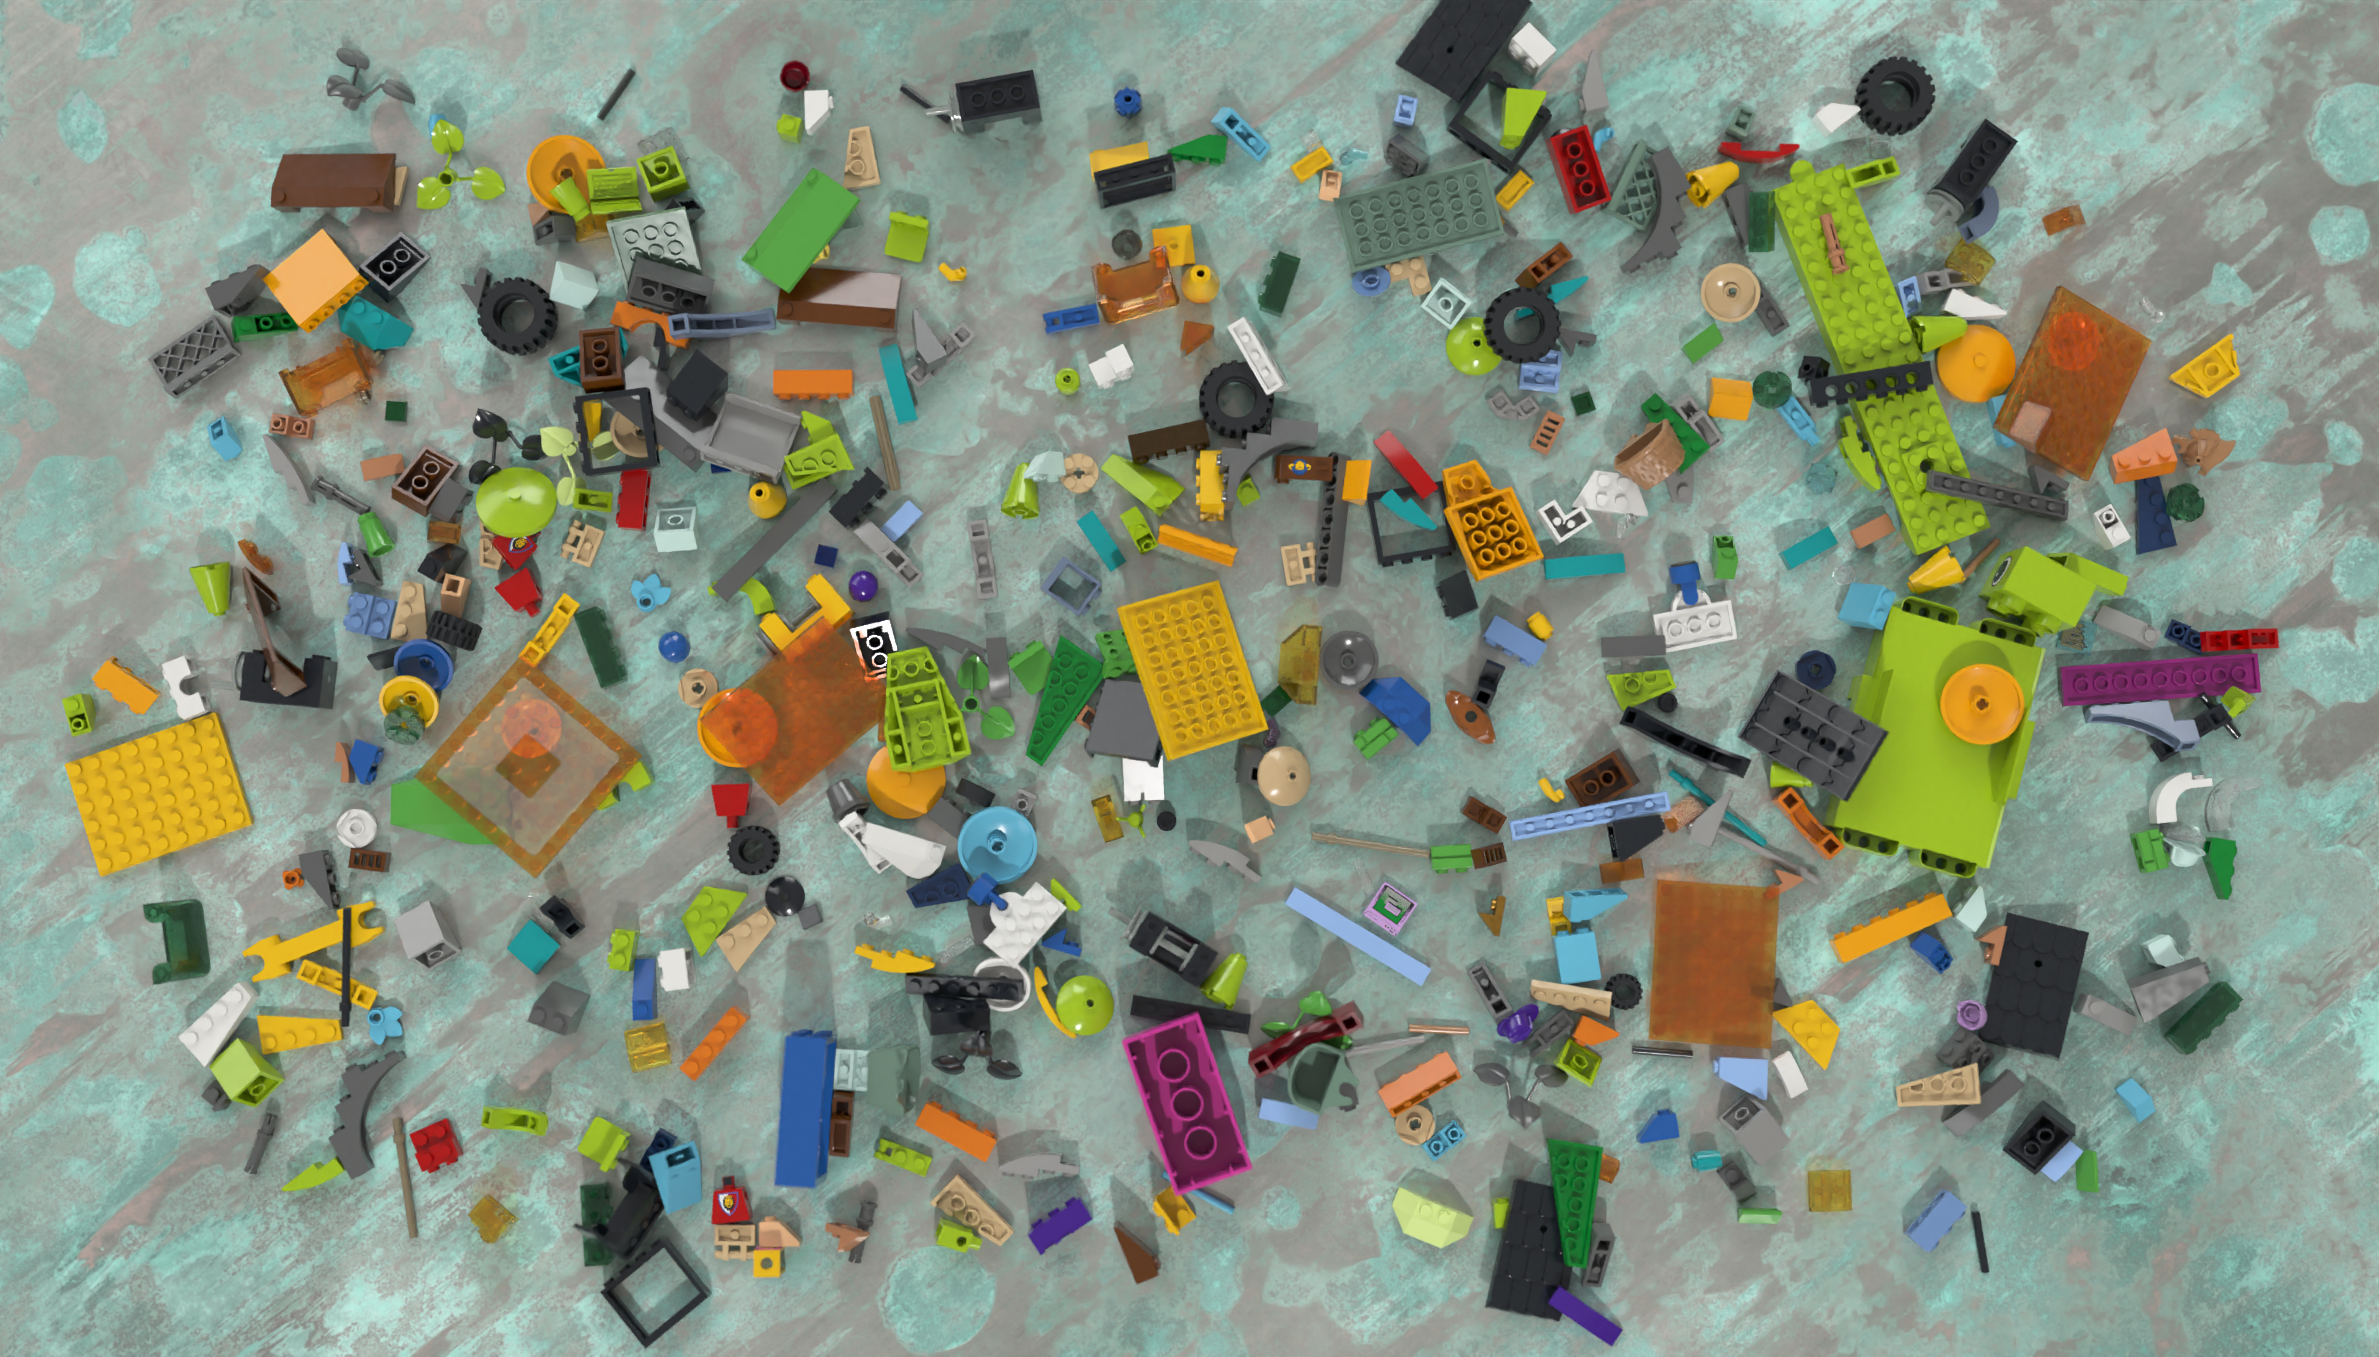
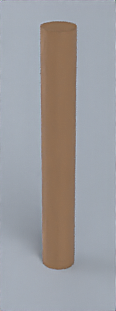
M1995 537L1963 570L1965 575L1963 577L1967 579L2001 543L1998 538Z
M1409 1024V1032L1469 1035V1027Z

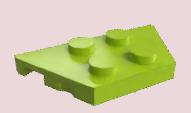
M709 886L703 887L681 918L701 957H704L715 939L720 935L749 895L748 893Z

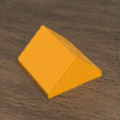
M1712 377L1708 417L1747 421L1753 400L1751 382Z
M1372 460L1347 461L1342 500L1364 506L1367 499Z

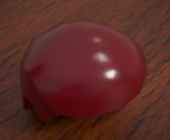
M797 60L787 62L780 72L782 86L791 92L796 93L804 90L810 80L808 67L803 62Z

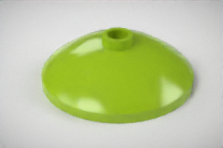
M1470 317L1459 321L1450 330L1446 339V354L1450 363L1458 371L1467 375L1478 376L1492 371L1502 359L1499 355L1496 356L1493 353V349L1486 343L1487 338L1483 333V330H1485L1483 325L1484 318ZM1479 341L1480 346H1474L1473 342Z
M1081 975L1068 980L1060 988L1056 998V1011L1061 1023L1069 1031L1078 1035L1088 1036L1102 1031L1109 1024L1114 1013V1000L1105 983L1093 976ZM1087 1000L1092 1002L1091 1007L1087 1005Z

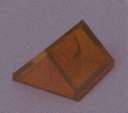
M1185 321L1180 356L1182 358L1186 357L1214 337V326Z
M2024 400L2006 435L2035 455H2038L2056 421L2053 409Z

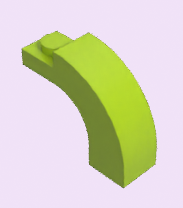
M752 577L739 590L745 592L750 597L756 616L759 617L768 613L778 612L770 591ZM718 581L712 582V586L707 587L708 593L712 597L718 595L712 590V587Z
M483 1106L482 1127L518 1130L537 1136L546 1135L549 1125L546 1112L515 1107Z

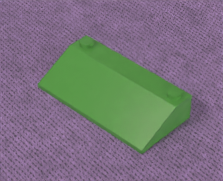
M813 167L741 260L755 273L790 293L861 200L826 174Z

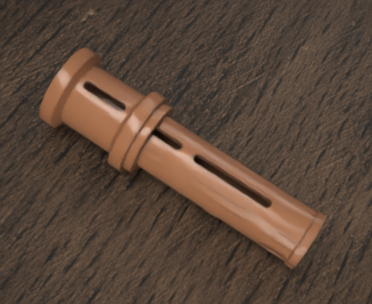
M1832 213L1820 216L1819 219L1829 250L1827 257L1831 260L1833 268L1831 272L1833 275L1844 273L1850 270L1845 261V250L1841 248Z

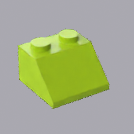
M673 145L636 159L647 190L654 203L691 189Z

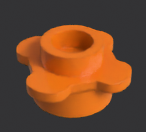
M300 868L283 872L282 877L286 889L291 890L293 887H302L305 881L302 879Z

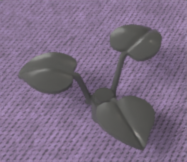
M341 47L337 50V58L343 64L355 67L352 84L342 76L331 75L326 84L328 97H343V105L350 110L356 111L361 102L365 103L370 96L382 88L383 92L390 97L415 105V99L409 88L393 79H386L385 84L380 83L364 96L363 91L355 85L359 68L364 70L369 68L368 59L362 53L353 49Z
M1484 1063L1473 1069L1479 1079L1488 1085L1500 1086L1503 1083L1506 1084L1508 1115L1516 1120L1525 1130L1541 1116L1540 1107L1529 1101L1538 1084L1542 1082L1546 1087L1555 1088L1566 1083L1569 1077L1563 1070L1555 1066H1538L1534 1074L1539 1079L1536 1080L1525 1100L1522 1096L1512 1098L1510 1083L1507 1079L1510 1077V1072L1504 1066L1497 1063Z

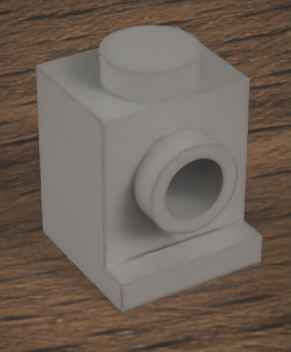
M1018 788L1010 808L1029 818L1038 796ZM1020 801H1025V808L1021 809L1019 807Z

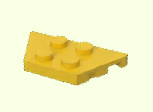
M2228 334L2168 377L2169 380L2206 399L2240 375V371L2236 363L2237 354L2233 350V334Z
M1811 999L1792 1005V1007L1772 1011L1770 1015L1823 1070H1826L1840 1028Z

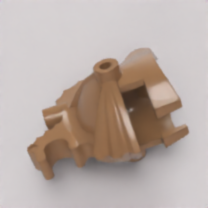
M2195 427L2188 433L2192 438L2175 435L2171 442L2172 446L2175 443L2180 444L2181 448L2178 450V453H2183L2181 458L2184 460L2183 463L2187 464V468L2198 464L2201 467L2198 473L2206 476L2213 467L2223 462L2236 445L2235 440L2226 441L2220 439V434L2214 430L2205 428L2198 431Z

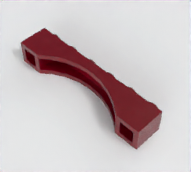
M1353 1000L1332 1010L1329 1016H1320L1249 1051L1248 1064L1257 1078H1260L1275 1071L1289 1058L1310 1044L1332 1037L1346 1036L1364 1027V1016Z

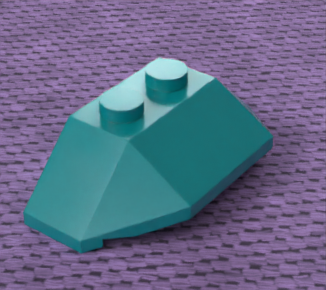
M354 295L346 304L337 309L340 331L373 351L405 346L414 331L412 327L357 295Z
M620 327L624 361L629 345ZM579 345L548 358L555 377L583 388L581 383Z

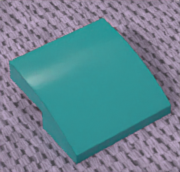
M530 919L507 949L537 975L562 945L538 923Z

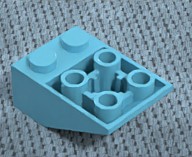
M694 1141L683 1143L648 1156L666 1214L702 1201L700 1157Z

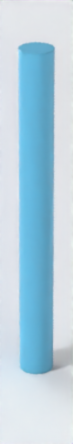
M1164 1170L1161 1178L1171 1182L1167 1171ZM1200 1188L1189 1191L1231 1215L1235 1209L1234 1206Z

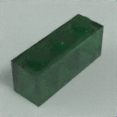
M1775 191L1749 192L1748 252L1774 251Z
M1280 251L1277 257L1273 256L1270 267L1273 268L1271 275H1266L1263 284L1266 286L1265 292H1260L1257 301L1260 304V311L1282 317L1301 258Z

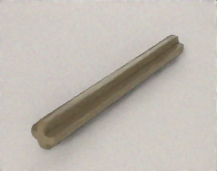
M873 396L869 398L889 489L897 491L901 489V484L880 396Z

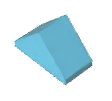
M2132 1078L2114 1089L2139 1123L2155 1112L2151 1096Z

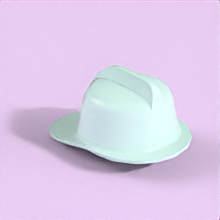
M2163 838V840L2171 844L2169 855L2171 862L2176 866H2193L2200 856L2206 855L2202 849L2194 845Z

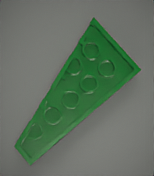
M1062 635L1059 637L1025 754L1041 766H1043L1103 679L1101 673L1103 664Z
M1546 1138L1564 1263L1567 1266L1586 1269L1603 1147Z

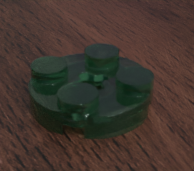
M1765 371L1759 374L1753 382V398L1757 404L1765 407L1767 410H1774L1785 405L1792 396L1790 378L1780 371H1777V373ZM1768 387H1776V392H1768Z
M2190 483L2171 487L2167 495L2166 513L2168 516L2173 517L2180 523H2189L2200 518L2204 512L2205 502L2204 498H2200L2198 494L2199 489ZM2184 499H2185V503L2188 504V506H2186V507H2185V505H2184V503H2183Z
M398 706L396 709L391 710L384 719L385 736L399 744L414 745L424 734L426 724L424 719H421L418 715L419 712L409 706ZM406 722V726L409 728L405 729L400 724Z

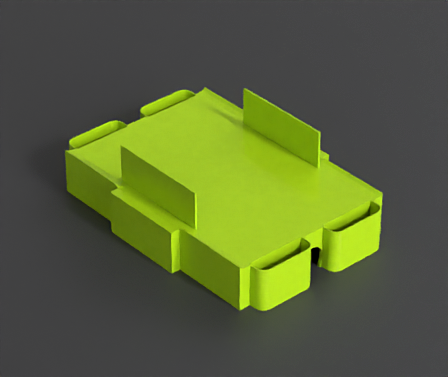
M1910 596L1894 602L1883 629H1874L1863 674L1852 678L1847 699H1852L1849 710L1885 729L1889 734L1883 741L1867 771L1862 776L1849 801L1846 802L1831 793L1823 826L1833 828L1832 833L1847 848L1875 856H1893L1898 852L1899 847L1910 850L1908 860L1915 867L1950 877L1970 878L1975 875L1977 868H1990L2006 802L2017 797L2036 722L2030 721L2028 718L2046 648L2035 646L2036 634L2031 629L1992 618L1975 621L1968 627L1957 624L1959 614L1956 609ZM1903 604L1907 608L1906 612L1902 611ZM1920 608L1925 611V617L1919 616ZM1939 614L1944 616V622L1938 621ZM1980 627L1983 629L1982 633L1979 632ZM1996 630L2001 632V638L1995 636ZM2016 635L2021 639L2020 644L2014 641ZM1976 664L1994 665L2007 671L2018 682L2024 696L2023 717L2015 731L1999 742L1986 745L1972 744L1959 739L1947 728L1940 712V697L1946 682L1957 671ZM1843 832H1845L1847 835L1845 841L1843 839ZM1860 837H1864L1866 840L1864 847H1861L1858 843ZM1880 842H1883L1885 845V850L1882 853L1878 850ZM1938 858L1942 860L1941 868H1937L1935 864ZM1956 864H1960L1962 868L1959 874L1955 872Z

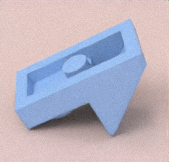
M1399 94L1392 125L1407 129L1412 128L1418 102L1417 98Z
M1916 276L1897 283L1894 288L1906 318L1923 311Z

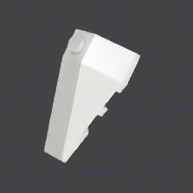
M867 822L861 842L877 854L888 860L889 863L900 869L905 875L924 881L940 866L946 846L869 822Z

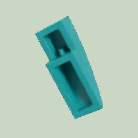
M1390 489L1379 500L1388 511L1411 525L1429 531H1434L1437 528L1412 498L1404 503L1393 489Z
M1093 510L1076 521L1110 572L1126 562V559Z
M1829 526L1778 554L1789 571L1836 545L1838 542Z

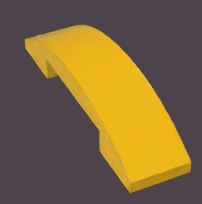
M563 593L553 607L554 611L533 640L527 643L518 657L531 667L536 668L564 634L581 604L566 593Z
M304 959L296 978L342 996L341 972ZM350 977L351 1002L371 1010L379 991Z
M1040 966L1034 968V982L1043 1010L1058 1029L1074 1039L1078 1035L1069 1031L1061 1023L1042 987L1049 982Z

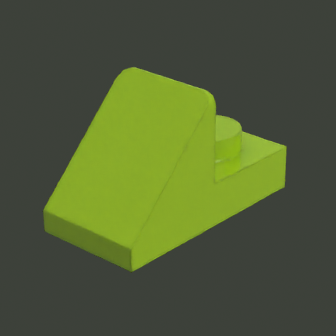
M1249 473L1242 480L1236 492V496L1243 507L1260 499V495L1252 483Z
M574 488L573 508L580 511L611 513L613 493Z
M2232 686L2220 701L2231 709L2228 714L2235 718L2243 714L2257 698Z
M1055 878L1051 880V895L1058 901L1063 898L1064 902L1062 904L1070 912L1072 910L1077 912L1082 905Z

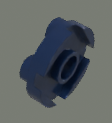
M1818 650L1804 653L1795 663L1797 680L1814 690L1829 686L1836 674V665L1833 658L1827 653ZM1812 665L1820 667L1819 675L1816 676L1815 673H1811Z

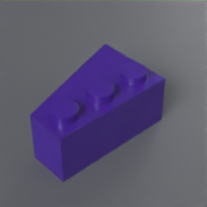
M1075 1196L1064 1202L1066 1206L1058 1209V1207L1054 1208L1048 1213L1049 1217L1043 1221L1039 1218L1031 1224L1032 1228L1028 1232V1237L1040 1256L1045 1253L1046 1249L1054 1244L1057 1245L1061 1242V1239L1070 1233H1074L1093 1219V1215L1081 1196L1075 1198Z

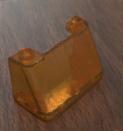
M1166 245L1153 248L1149 252L1150 260L1113 270L1107 263L1090 266L1097 304L1107 323H1119L1169 309L1179 304L1180 297Z
M349 337L341 341L343 347H335L336 351L303 367L298 365L291 372L288 368L278 372L299 415L307 416V418L318 415V411L358 391L364 392L372 388L374 380L363 349L358 341Z

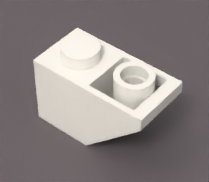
M2112 504L2093 513L2095 533L2105 550L2114 548L2131 538Z

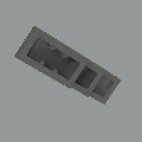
M909 627L905 630L907 633L941 652L945 645L962 655L966 648L983 658L987 652L986 649L968 640L948 633Z

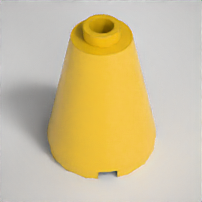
M1728 161L1688 172L1685 175L1691 185V188L1687 190L1688 198L1698 208L1701 206L1703 208L1708 207L1738 179L1739 167L1735 163Z
M1206 265L1190 267L1181 279L1182 292L1193 303H1208L1215 298L1220 288V280L1217 273Z
M759 481L751 487L748 493V506L757 517L773 519L785 510L787 494L779 483L774 485L769 482Z
M1947 546L1942 547L1908 577L1909 582L1906 584L1911 593L1916 592L1919 595L1966 580L1956 558L1949 555L1951 551Z

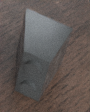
M553 981L534 1002L527 1022L563 1036L576 1033L591 995Z

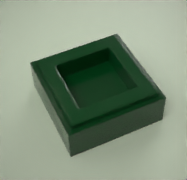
M1590 391L1570 398L1576 417L1596 410Z
M386 401L385 421L407 422L408 403Z

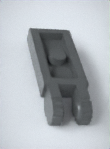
M1760 284V296L1762 298H1760L1754 311L1770 335L1774 337L1788 328L1790 324L1771 295Z
M1562 1008L1534 1031L1533 1035L1528 1037L1521 1046L1526 1048L1537 1039L1541 1045L1530 1052L1529 1055L1533 1058L1542 1050H1546L1572 1029L1576 1023Z

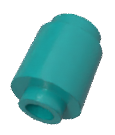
M1711 1149L1694 1152V1157H1691L1692 1168L1696 1169L1697 1172H1704L1721 1167L1722 1159L1718 1150L1714 1151Z

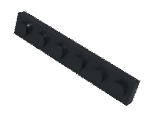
M913 972L906 973L905 975L906 994L1023 1001L1024 999L1023 979Z
M1133 994L1130 1015L1171 1021L1198 1011L1204 1027L1248 1034L1251 1014L1135 994Z

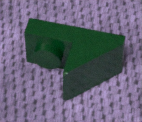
M1288 677L1260 702V705L1273 718L1297 697L1301 691Z

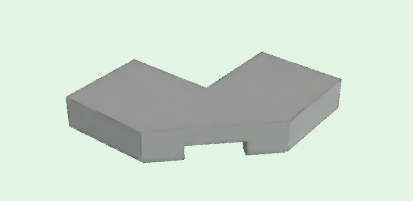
M1503 390L1486 401L1497 418L1525 422L1541 410L1530 394L1515 405H1513Z

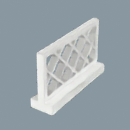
M1242 317L1228 326L1230 333L1266 395L1289 390L1290 387L1252 321Z

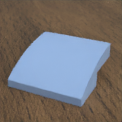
M1550 350L1546 356L1539 360L1521 363L1518 389L1558 393L1562 351Z

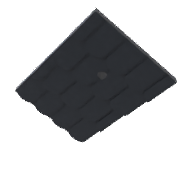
M1441 0L1395 64L1457 102H1461L1533 2L1530 0Z
M1777 669L1737 738L1848 802L1889 732Z
M2007 912L2004 922L2007 930L1999 966L1994 965L1984 1007L1988 1017L1984 1026L1979 1028L1978 1037L1983 1042L2059 1061L2089 932Z
M1516 1179L1512 1186L1485 1309L1560 1322L1563 1313L1550 1305L1548 1300L1558 1286H1561L1566 1291L1569 1289L1572 1266H1567L1564 1263L1553 1186Z

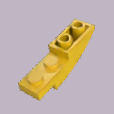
M863 943L862 946L857 945L854 952L860 956L872 959L871 968L887 972H919L934 968L937 964L932 962V957L926 955L918 957L914 955V951L905 948L902 951L898 950L895 957H893V953L882 949L881 952L873 950L874 946Z

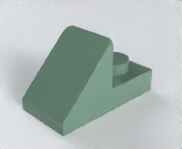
M1739 105L1725 133L1742 141L1747 136L1757 113Z

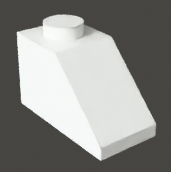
M828 90L804 91L805 129L808 135H812L831 115V108H834V98L830 96Z
M1830 103L1826 107L1824 105L1819 107L1814 112L1816 115L1811 121L1823 136L1827 138L1853 118L1861 109L1859 106Z

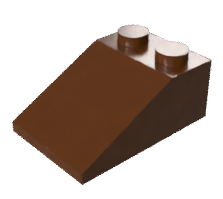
M619 326L580 330L581 383L585 393L626 390Z
M425 444L391 486L392 499L427 517L429 515V508L447 478H453L460 464Z
M1620 748L1565 780L1580 807L1606 803L1640 782Z
M1119 1221L1114 1222L1113 1229L1136 1285L1159 1276L1161 1262L1158 1254L1154 1255L1147 1245Z

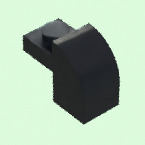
M1488 659L1486 660L1474 686L1470 702L1487 709L1490 708L1497 692V686L1505 671V666Z
M554 895L539 907L541 912L555 923L559 932L569 939H572L586 927L577 912L563 898L560 899Z

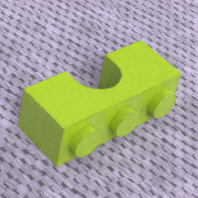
M634 760L626 765V769L622 771L618 769L610 773V778L604 781L599 779L591 784L592 787L588 789V792L598 811H604L620 802L616 791L622 782L629 783L634 792H639L655 783L645 762Z

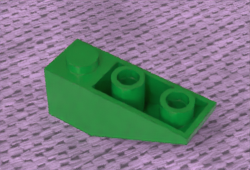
M1207 134L1168 149L1167 154L1171 153L1173 162L1188 160L1192 164L1206 162L1211 166L1225 165L1228 136Z
M288 312L233 317L230 323L234 343L255 341L298 331L297 323Z
M2204 837L2203 851L2206 855L2202 856L2216 897L2219 900H2229V896L2232 893L2231 877L2235 872L2233 861L2237 854L2236 841Z

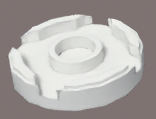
M353 809L345 812L337 823L339 840L351 848H363L370 845L378 833L376 818L364 809Z

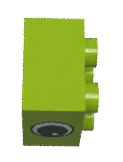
M2024 546L1999 556L1978 596L1988 601L1985 609L1991 614L2003 619H2007L2012 614L2023 621L2021 627L2031 629L2037 638H2043L2045 633L2056 635L2058 631L2074 628L2092 597L2097 584L2037 551Z

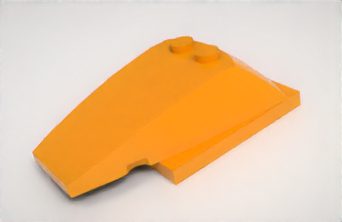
M1476 459L1442 471L1443 487L1447 502V508L1443 511L1458 542L1467 568L1476 582L1544 558L1512 486L1501 490L1494 488L1491 485L1489 476Z

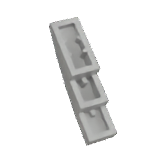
M267 434L262 435L274 472L284 475L288 488L298 491L303 505L308 507L315 505L316 502L308 483L288 452L273 437Z

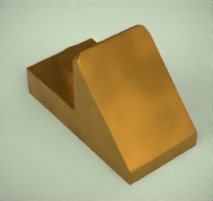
M1498 895L1491 901L1490 910L1493 911V915L1477 912L1490 932L1495 936L1500 935L1506 897Z

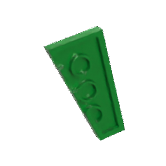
M1656 393L1641 405V409L1649 422L1659 423L1664 419L1669 420L1670 426L1685 450L1684 461L1678 467L1681 475L1710 450V446Z

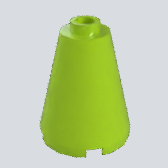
M1960 316L1912 317L1913 319L1909 320L1910 328L1921 355L1964 336L1965 331L1968 329L1966 320H1963Z
M1023 462L1015 468L1001 504V512L1006 516L1016 518V515H1022V519L1026 520L1035 519L1039 516L1040 506L1037 482H1034L1033 479L1024 478V473L1030 463Z
M225 561L190 567L189 573L208 613H213V616L225 615V611L229 610L230 562Z
M1238 952L1236 954L1231 953L1199 986L1198 990H1202L1200 993L1217 1005L1224 1003L1223 1008L1232 1010L1248 966L1247 958Z

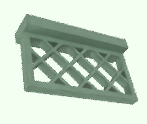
M1640 139L1634 143L1610 191L1612 200L1605 202L1600 212L1606 215L1610 214L1643 233L1657 208V196L1655 197L1657 191L1653 190L1651 180H1654V177H1649L1647 171L1649 164H1645L1643 157L1646 152L1654 155L1658 151L1647 146V142ZM1643 169L1646 180L1637 182L1635 173L1637 170ZM1647 182L1650 193L1641 195L1638 184ZM1634 186L1637 197L1628 199L1626 191L1628 187ZM1651 195L1653 204L1645 209L1642 198ZM1638 199L1641 210L1632 212L1630 201ZM1626 203L1629 214L1622 215L1616 212L1619 205ZM1641 212L1644 217L1642 226L1636 223L1634 218L1635 214Z

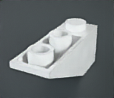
M1953 288L1947 292L1938 314L1942 316H1960L1963 320L1971 321L2000 319L2007 314V311L2002 310V307L1997 304L1984 302V299L1981 297H1972L1967 295L1966 291Z

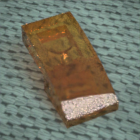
M1642 858L1599 864L1602 884L1645 878Z

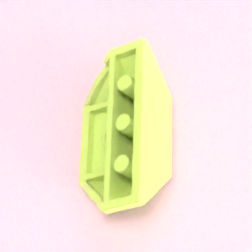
M1402 1187L1398 1188L1392 1203V1207L1405 1234L1439 1248H1443L1467 1236L1474 1218L1471 1215Z

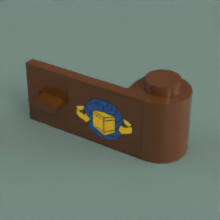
M1275 456L1274 480L1277 481V484L1289 485V481L1293 480L1332 481L1333 457Z

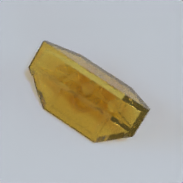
M1302 624L1281 643L1277 683L1296 704L1316 705L1322 626Z

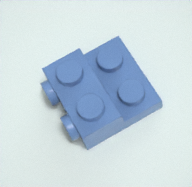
M354 592V595H351L348 599V607H351L349 615L346 614L343 620V625L346 626L345 630L389 640L398 601Z

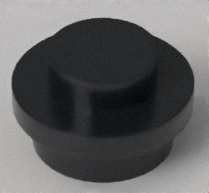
M1671 693L1662 694L1657 701L1658 708L1665 713L1674 711L1677 707L1676 697Z
M1164 811L1158 815L1157 825L1163 831H1170L1176 825V817L1173 813Z

